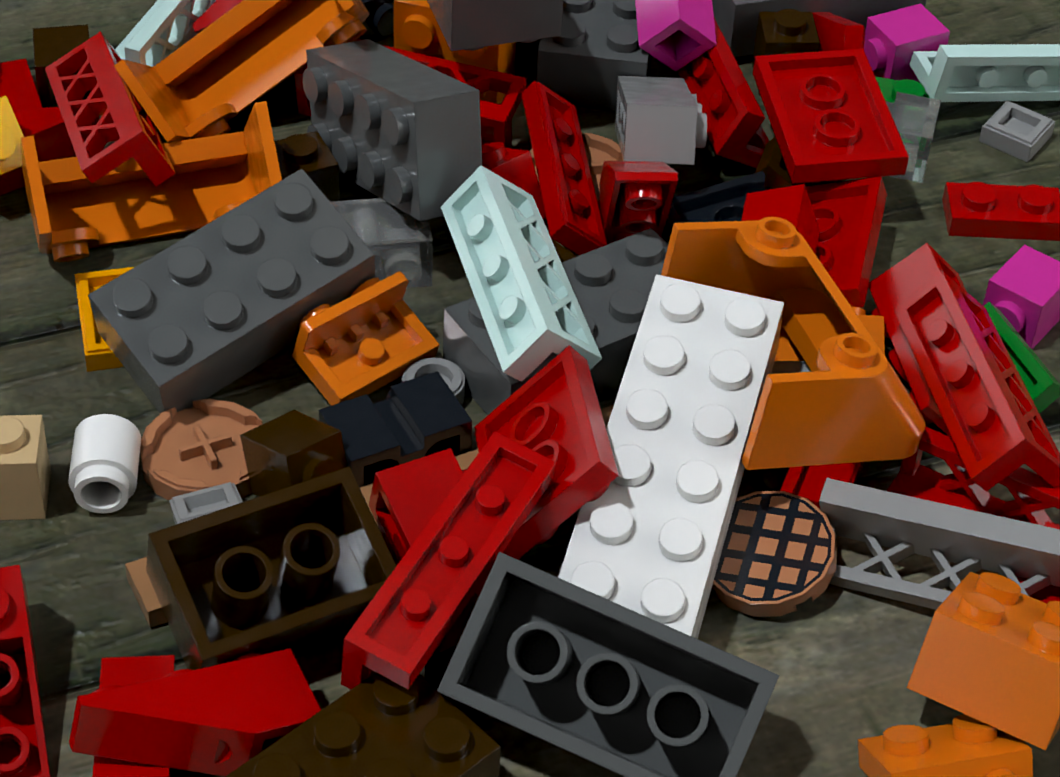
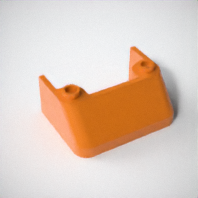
M243 0L154 67L125 59L120 60L114 67L167 142L228 134L231 127L227 122L307 65L306 50L353 42L363 35L367 30L363 22L369 16V12L362 0Z
M267 101L254 103L244 131L163 143L176 174L158 186L152 183L133 157L94 183H91L82 172L77 157L38 162L34 136L21 137L22 172L39 252L52 254L54 262H70L90 256V248L195 232L280 182L282 177Z
M765 217L754 221L684 222L673 224L661 275L784 302L781 325L812 371L767 374L741 460L746 470L898 460L915 454L925 429V420L882 350L804 237L796 230L792 223L778 217Z

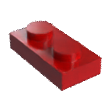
M946 182L942 202L948 236L1060 241L1059 188L1043 187L1035 184L1016 186L986 184L983 182Z

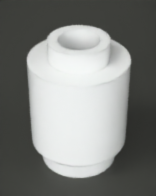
M98 414L84 419L76 427L68 483L71 491L74 493L76 502L82 508L94 513H112L123 508L128 499L134 494L137 486L141 434L131 421L113 414Z

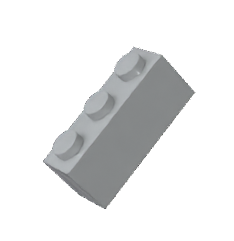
M618 76L615 132L623 161H658L665 164L694 165L695 148H705L707 114L702 113V105L697 103V95L691 94L684 78Z

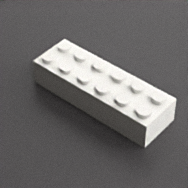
M656 274L606 428L619 476L610 483L602 496L592 502H587L580 508L558 578L698 639L745 469L741 460L766 376L771 374L777 354L784 302Z

